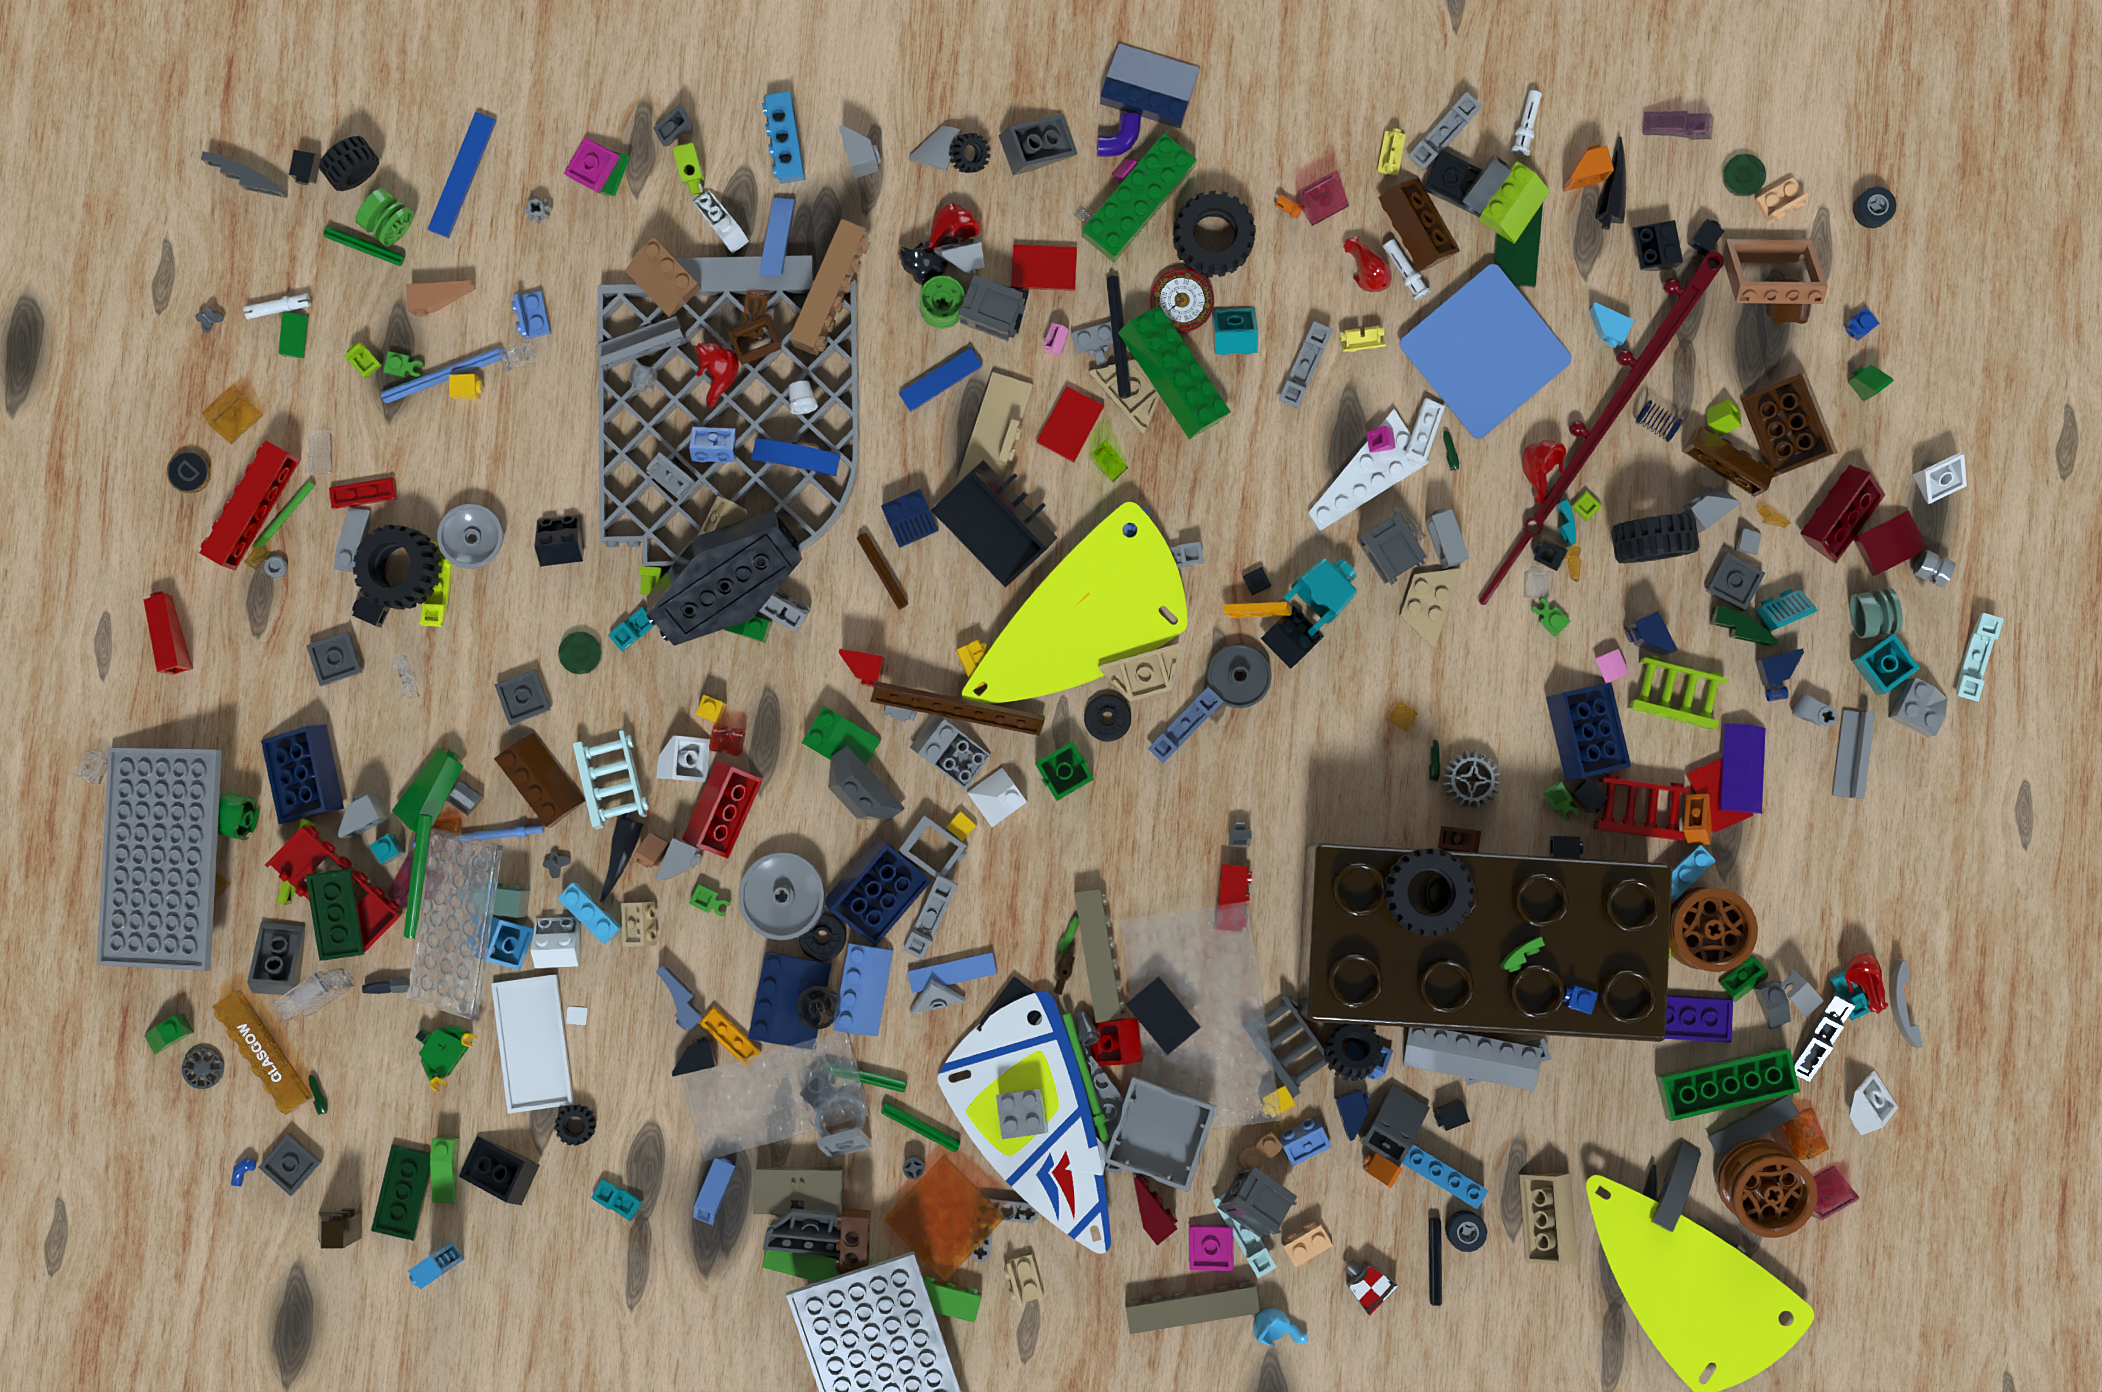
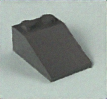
M1063 114L1009 126L999 135L1013 176L1077 155Z
M260 923L247 981L252 993L297 995L301 975L305 926Z

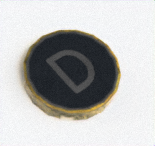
M186 450L177 453L171 458L167 465L166 474L169 483L176 490L187 494L197 493L209 483L211 467L204 456L195 451Z

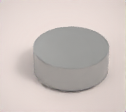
M271 556L264 563L266 574L274 578L284 576L288 569L287 562L279 556Z

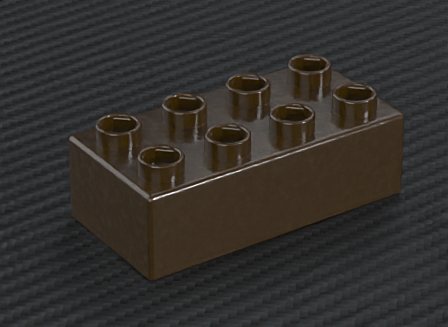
M1324 843L1309 844L1306 847L1297 1010L1300 1015L1308 1020L1327 1023L1661 1042L1665 1039L1672 894V867L1669 864L1447 851L1455 858H1459L1463 862L1462 865L1468 868L1470 872L1469 877L1474 882L1475 887L1472 888V892L1475 894L1474 901L1471 902L1470 906L1472 909L1470 914L1465 916V921L1461 925H1457L1455 930L1439 936H1423L1405 930L1397 921H1394L1391 917L1392 914L1386 908L1385 903L1387 902L1383 893L1386 887V883H1384L1385 878L1388 877L1391 866L1395 865L1401 856L1419 849ZM1431 870L1422 871L1416 874L1409 883V901L1419 912L1425 914L1436 913L1443 909L1449 900V884L1438 872ZM1534 937H1542L1545 945L1539 947L1540 951L1527 956L1524 953L1527 962L1521 964V969L1509 972L1508 969H1501L1500 964L1515 948ZM1570 984L1598 993L1591 1015L1563 1006L1565 1002L1563 1001L1565 989L1569 988Z

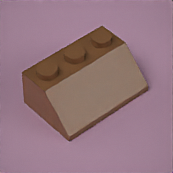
M654 237L637 251L626 269V273L669 318L701 290L698 283Z

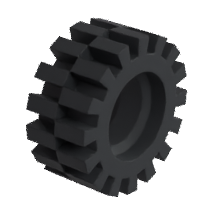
M968 133L953 139L952 142L954 144L949 147L953 149V152H949V156L953 155V159H950V162L956 163L953 166L955 169H959V172L973 173L983 170L985 168L984 165H988L989 161L986 158H990L991 154H987V151H990V147H985L988 142L987 140H982L983 136L977 133ZM967 145H971L975 150V158L971 162L964 155Z
M571 1105L557 1115L558 1118L555 1119L556 1126H554V1130H557L556 1135L561 1138V1142H566L570 1146H578L588 1141L594 1135V1130L597 1127V1124H595L596 1117H593V1112L589 1111L588 1107ZM571 1117H579L583 1121L584 1127L580 1133L575 1134L569 1131L567 1124Z

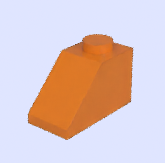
M1709 794L1687 795L1683 829L1688 845H1710L1712 824Z
M1375 1151L1372 1154L1368 1153L1363 1161V1165H1365L1363 1169L1390 1188H1392L1402 1171L1400 1166Z

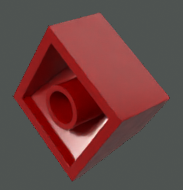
M839 649L840 656L863 686L874 687L875 681H882L885 663L883 656Z
M1136 1017L1098 1023L1093 1022L1099 1032V1040L1091 1045L1092 1056L1098 1063V1066L1127 1065L1143 1061L1139 1025Z

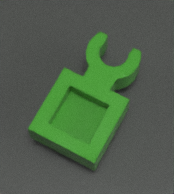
M388 351L383 372L406 378L407 372H409L415 378H419L422 375L415 373V368L417 366L424 367L425 364L421 361L410 363V356Z
M1541 598L1539 601L1542 603L1543 609L1538 610L1537 607L1533 606L1531 610L1534 614L1543 617L1539 623L1555 637L1571 621L1556 606L1550 610L1547 600Z
M1562 780L1543 791V795L1555 811L1560 808L1562 809L1564 820L1569 821V816L1567 815L1569 810L1579 815L1577 806L1570 804L1574 797Z
M698 884L689 904L707 913H710L713 908L715 913L722 917L726 914L720 911V905H731L727 900H717L719 893L701 884Z

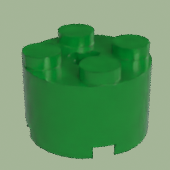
M231 792L219 795L218 834L243 841L247 840L249 837H246L249 832L253 833L258 823L260 811L255 803H258V800Z

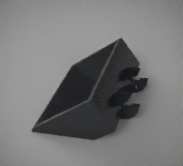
M982 460L931 511L1006 588L1042 555L1058 537L1037 516L1046 505L1042 503L1037 509L1032 511L1023 502L1028 495L1023 492L1018 497L1008 486L1017 475L1014 473L1004 482Z

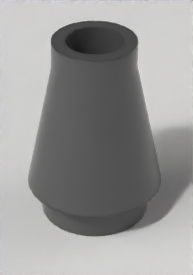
M1083 1011L1076 1014L1079 1041L1084 1046L1096 1043L1099 1040V1032L1090 1019L1088 1012Z

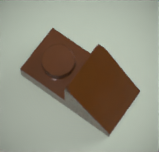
M1441 826L1438 847L1464 852H1478L1481 831Z

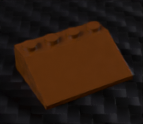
M1806 373L1798 374L1740 398L1765 463L1770 467L1769 470L1774 472L1772 478L1838 453Z

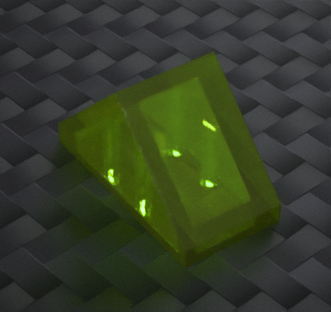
M1107 440L1090 454V460L1112 482L1128 469L1127 465Z

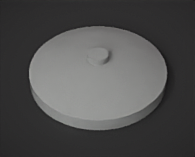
M773 853L757 860L745 873L739 889L740 909L746 922L760 935L774 940L794 939L807 933L820 919L826 901L825 885L819 871L807 859L792 853Z

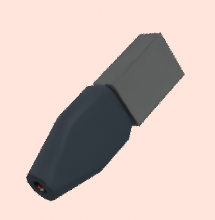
M391 978L390 982L382 981L362 985V992L368 994L412 992L413 985L410 978Z

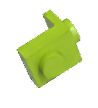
M362 343L353 344L344 355L345 359L354 366L364 379H367L382 366Z

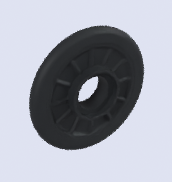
M1111 694L1100 695L1094 698L1086 707L1084 713L1085 726L1094 738L1105 742L1115 741L1127 733L1131 725V711L1127 703L1120 697ZM1111 712L1114 715V721L1111 724L1103 723L1101 719L1103 713Z
M822 913L816 925L804 935L799 936V944L803 952L810 958L819 961L833 959L840 954L846 943V931L842 922L837 917L828 913ZM823 930L828 933L829 938L827 942H818L816 935L819 931Z

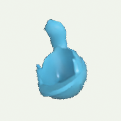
M1264 1309L1256 1315L1253 1321V1333L1258 1343L1262 1342L1269 1346H1275L1272 1341L1280 1339L1286 1333H1289L1296 1343L1303 1344L1308 1342V1334L1302 1332L1295 1323L1290 1322L1286 1314L1279 1309Z

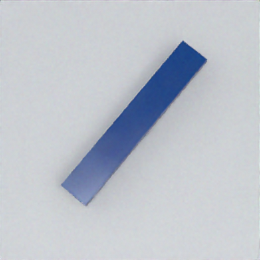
M475 112L428 226L430 232L449 239L497 122L495 119Z

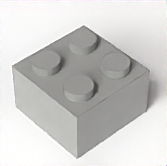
M1042 1088L996 1095L1002 1139L1048 1133Z

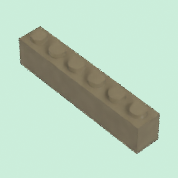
M1100 889L1075 892L1095 1022L1122 1019L1121 1014L1125 1013L1123 1000L1119 1001L1117 993L1121 991L1120 979H1115L1114 970H1118L1116 957H1111L1110 949L1114 948L1112 935L1108 936L1107 927H1111L1109 914H1104L1103 906L1107 905L1105 892L1101 893Z
M1241 1281L1237 1283L1238 1286L1229 1287V1284L1217 1285L1214 1290L1198 1288L1194 1290V1293L1186 1294L1185 1291H1178L1172 1293L1173 1296L1170 1297L1154 1295L1151 1296V1300L1142 1301V1298L1131 1299L1129 1303L1125 1304L1129 1332L1134 1334L1260 1313L1255 1283H1250V1281Z

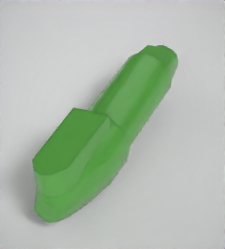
M1075 916L1072 922L1070 921L1065 937L1061 938L1057 952L1066 954L1070 949L1079 925L1078 916Z

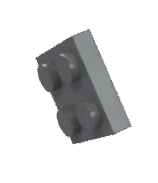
M1727 552L1723 556L1706 592L1742 611H1746L1765 572Z
M348 631L306 645L319 686L321 687L363 673L350 632Z
M532 670L495 684L509 725H514L551 711L537 670Z
M289 1133L258 1168L288 1195L292 1196L322 1161Z

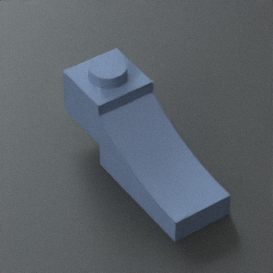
M663 965L656 973L664 981L674 999L677 1013L674 1015L677 1018L676 1023L682 1029L690 1031L705 1016L690 1002L696 995L666 965Z

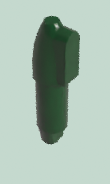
M1444 431L1445 438L1443 440L1448 454L1446 458L1450 471L1458 470L1459 458L1452 437L1448 431Z
M1434 739L1433 747H1431L1429 780L1438 781L1441 766L1439 743Z
M309 1075V1086L315 1099L313 1104L318 1115L327 1113L325 1097L315 1076Z

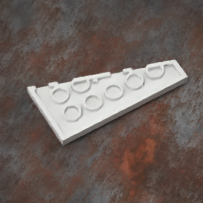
M1395 409L1379 427L1385 425L1393 429L1396 448L1370 453L1368 441L1308 513L1319 532L1429 463L1426 460V463L1421 464L1404 456L1411 434Z

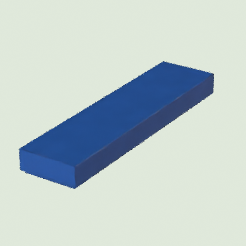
M969 348L900 392L899 395L909 411L912 412L983 366L972 348Z

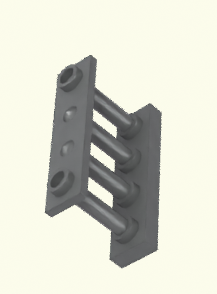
M1283 994L1280 997L1285 1003L1258 1022L1254 1021L1251 1023L1248 1019L1242 1023V1026L1288 1091L1295 1097L1301 1093L1298 1089L1301 1086V1082L1330 1063L1325 1062L1326 1054H1324L1323 1047L1295 1008L1298 1005L1292 996L1287 998ZM1290 1010L1297 1021L1272 1039L1264 1041L1260 1035L1263 1032L1262 1029ZM1303 1028L1310 1039L1283 1058L1279 1057L1277 1059L1273 1054L1274 1047ZM1316 1046L1322 1057L1296 1076H1289L1285 1071L1288 1068L1287 1065Z

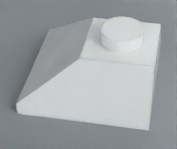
M672 736L658 756L656 778L707 782L711 739Z
M1003 768L967 792L992 828L1027 803Z
M1872 1071L1855 1091L1849 1116L1853 1126L1861 1135L1883 1128L1899 1108L1875 1071Z

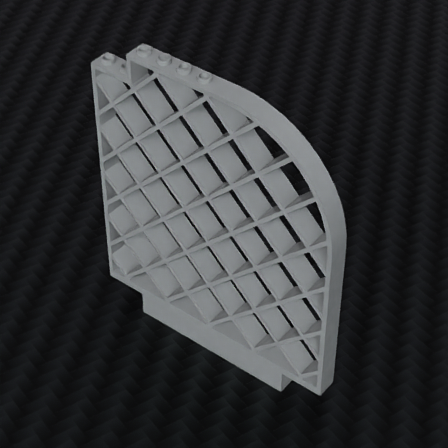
M812 255L786 256L782 276L761 275L760 273L762 256L674 258L700 286L701 290L694 296L721 297L701 317L687 304L682 306L696 320L684 333L686 341L669 346L670 349L648 371L636 359L631 360L644 375L622 397L607 385V372L611 368L604 370L598 359L600 542L606 544V547H619V543H627L628 547H639L640 543H643V566L671 568L690 543L700 535L698 533L677 555L655 535L678 512L700 532L701 527L682 508L704 485L716 496L725 498L708 481L726 463L715 462L701 475L682 457V454L690 447L691 434L674 449L655 429L677 407L698 427L709 428L732 406L751 425L735 441L734 454L757 431L765 439L773 440L761 427L782 405L790 410V403L787 401L789 399V388L780 394L761 374L783 352L803 371L794 382L807 381L810 378L830 397L809 420L802 414H794L804 425L787 443L797 444L809 431H812L831 450L830 452L841 455L840 459L851 469L846 490L839 503L815 480L820 473L815 471L808 473L804 469L796 468L805 478L781 500L761 481L777 465L776 463H766L754 474L735 456V462L751 477V480L730 501L738 505L759 484L779 504L774 509L778 516L786 510L812 535L800 544L802 552L822 538L837 522L849 502L857 479L859 468V388L856 280H851L853 281L852 288L849 293L845 292V294H851V305L844 300L843 306L851 314V324L834 341L828 335L825 339L829 346L808 368L787 349L792 343L789 338L790 332L781 342L779 341L781 350L768 354L755 368L748 363L743 365L750 374L728 396L725 393L721 394L720 396L724 400L701 423L681 403L703 380L711 386L712 380L708 377L709 373L706 368L701 376L695 375L675 397L654 377L677 354L696 373L699 371V368L681 350L702 328L710 333L725 350L729 349L736 353L732 341L730 340L727 343L707 324L729 301L749 319L746 324L767 316L782 300L799 316L801 309L786 295L809 294L814 282V259ZM638 284L598 285V344L606 342L607 339H614L607 332V320L623 303L643 321L636 330L657 323L665 313L658 307L646 318L627 299L649 297ZM743 295H774L754 316L733 297ZM606 298H614V299L606 306ZM765 327L759 328L773 342L770 332ZM749 333L736 338L738 345ZM850 336L852 358L840 348ZM836 351L852 366V376L834 394L814 373ZM757 379L777 399L756 421H753L734 401ZM652 381L671 401L647 423L628 404ZM851 388L852 410L840 400ZM607 391L618 400L608 412ZM835 404L843 409L853 421V429L836 446L814 427ZM626 408L645 427L623 450H620L607 437V425ZM651 433L672 452L667 459L673 464L679 459L699 478L681 500L678 499L676 503L655 483V479L651 476L648 477L629 458L632 452ZM853 440V457L851 462L841 451ZM607 443L618 453L609 464ZM626 460L645 481L621 503L608 490V477ZM810 483L837 507L831 517L816 532L788 507ZM653 486L672 507L648 529L629 509ZM608 496L619 506L609 517ZM625 513L646 532L643 536L608 537V530ZM651 539L669 554L673 561L651 562ZM760 558L756 562L757 564L762 565L764 564L765 560Z

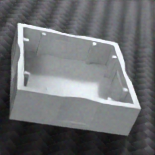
M1132 1077L1122 1107L1121 1119L1113 1133L1104 1162L1133 1173L1148 1175L1158 1182L1188 1192L1191 1188L1218 1106L1141 1078Z

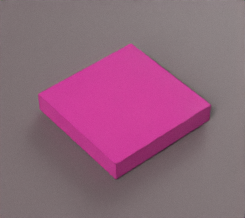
M585 137L564 174L599 193L620 156Z
M1189 1225L1190 1270H1234L1233 1225Z

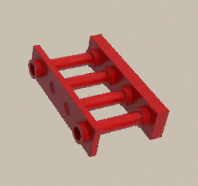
M1606 774V778H1599L1600 783H1607L1606 796L1608 798L1605 800L1604 815L1601 817V821H1594L1593 830L1684 841L1685 833L1679 831V827H1677L1680 794L1690 793V789L1684 788V784L1671 782L1670 786L1627 781L1620 780L1619 775ZM1616 785L1629 786L1625 820L1622 821V824L1614 823V818H1612ZM1637 788L1650 789L1647 822L1644 823V826H1636V821H1634ZM1659 790L1672 792L1668 826L1665 829H1659L1657 824H1655Z

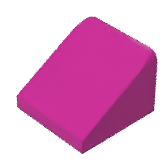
M1124 159L1112 173V176L1122 183L1137 165V162Z
M1384 425L1366 432L1370 453L1396 448L1392 428Z

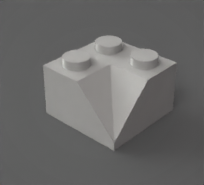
M1720 486L1715 489L1709 487L1700 494L1702 498L1698 496L1684 505L1685 511L1682 513H1690L1696 518L1697 532L1700 533L1741 503Z
M1917 677L1907 679L1889 718L1926 737L1936 736L1946 717L1948 698L1936 687Z

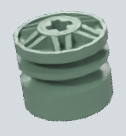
M1894 589L1876 590L1873 595L1870 592H1864L1851 596L1850 617L1854 631L1859 638L1876 637L1879 632L1887 635L1901 631L1903 624L1902 608Z

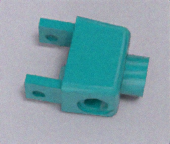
M1322 558L1291 585L1292 589L1279 602H1289L1297 594L1321 618L1307 631L1313 636L1325 623L1329 624L1356 595L1357 589L1351 584L1357 576L1356 572L1343 559H1337L1331 564L1329 560Z

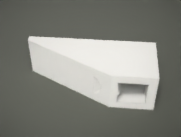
M710 190L692 202L732 254L749 242L739 225Z

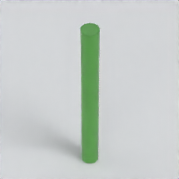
M309 480L254 543L253 547L257 551L264 547L315 487L313 483Z

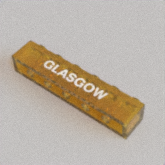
M241 990L232 992L212 1006L215 1010V1017L219 1022L224 1023L227 1028V1035L231 1040L236 1041L239 1046V1053L243 1058L248 1059L252 1072L261 1078L264 1090L273 1096L276 1101L275 1106L281 1113L285 1115L290 1114L313 1098Z

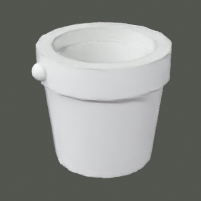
M797 381L788 386L789 407L792 414H805L818 408L808 381Z

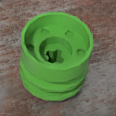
M379 188L362 203L357 211L355 222L368 233L373 232V236L387 247L396 243L407 232L414 219V212L402 202H397V199L386 189Z
M937 276L928 280L921 289L919 307L925 322L938 329L950 328L960 321L958 314L965 299L963 287L957 280L949 276ZM941 302H944L945 306H943V308L940 309L939 305L941 304Z

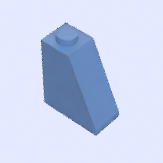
M720 1158V1160L714 1159L694 1205L693 1218L714 1225L735 1171V1166L732 1165L731 1161Z

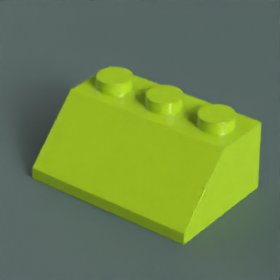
M1518 161L1511 169L1510 175L1489 201L1479 219L1480 223L1514 244L1550 193V190L1538 175Z

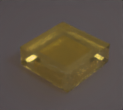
M257 546L244 562L249 567L257 569L271 553L266 548Z
M1399 701L1387 720L1403 731H1407L1418 713Z

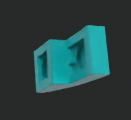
M1566 499L1555 507L1565 524L1559 527L1558 531L1568 548L1576 543V525L1571 506Z
M641 607L627 621H623L608 635L621 652L634 644L655 626L648 620L645 607Z
M1845 970L1829 978V981L1835 993L1854 1002L1855 1007L1849 1014L1850 1020L1853 1021L1869 1013L1870 1009H1868L1869 1004L1864 993L1852 981L1853 993L1849 991L1845 981Z
M605 1179L600 1181L591 1199L605 1208L612 1209L629 1221L633 1220L643 1203L639 1198Z

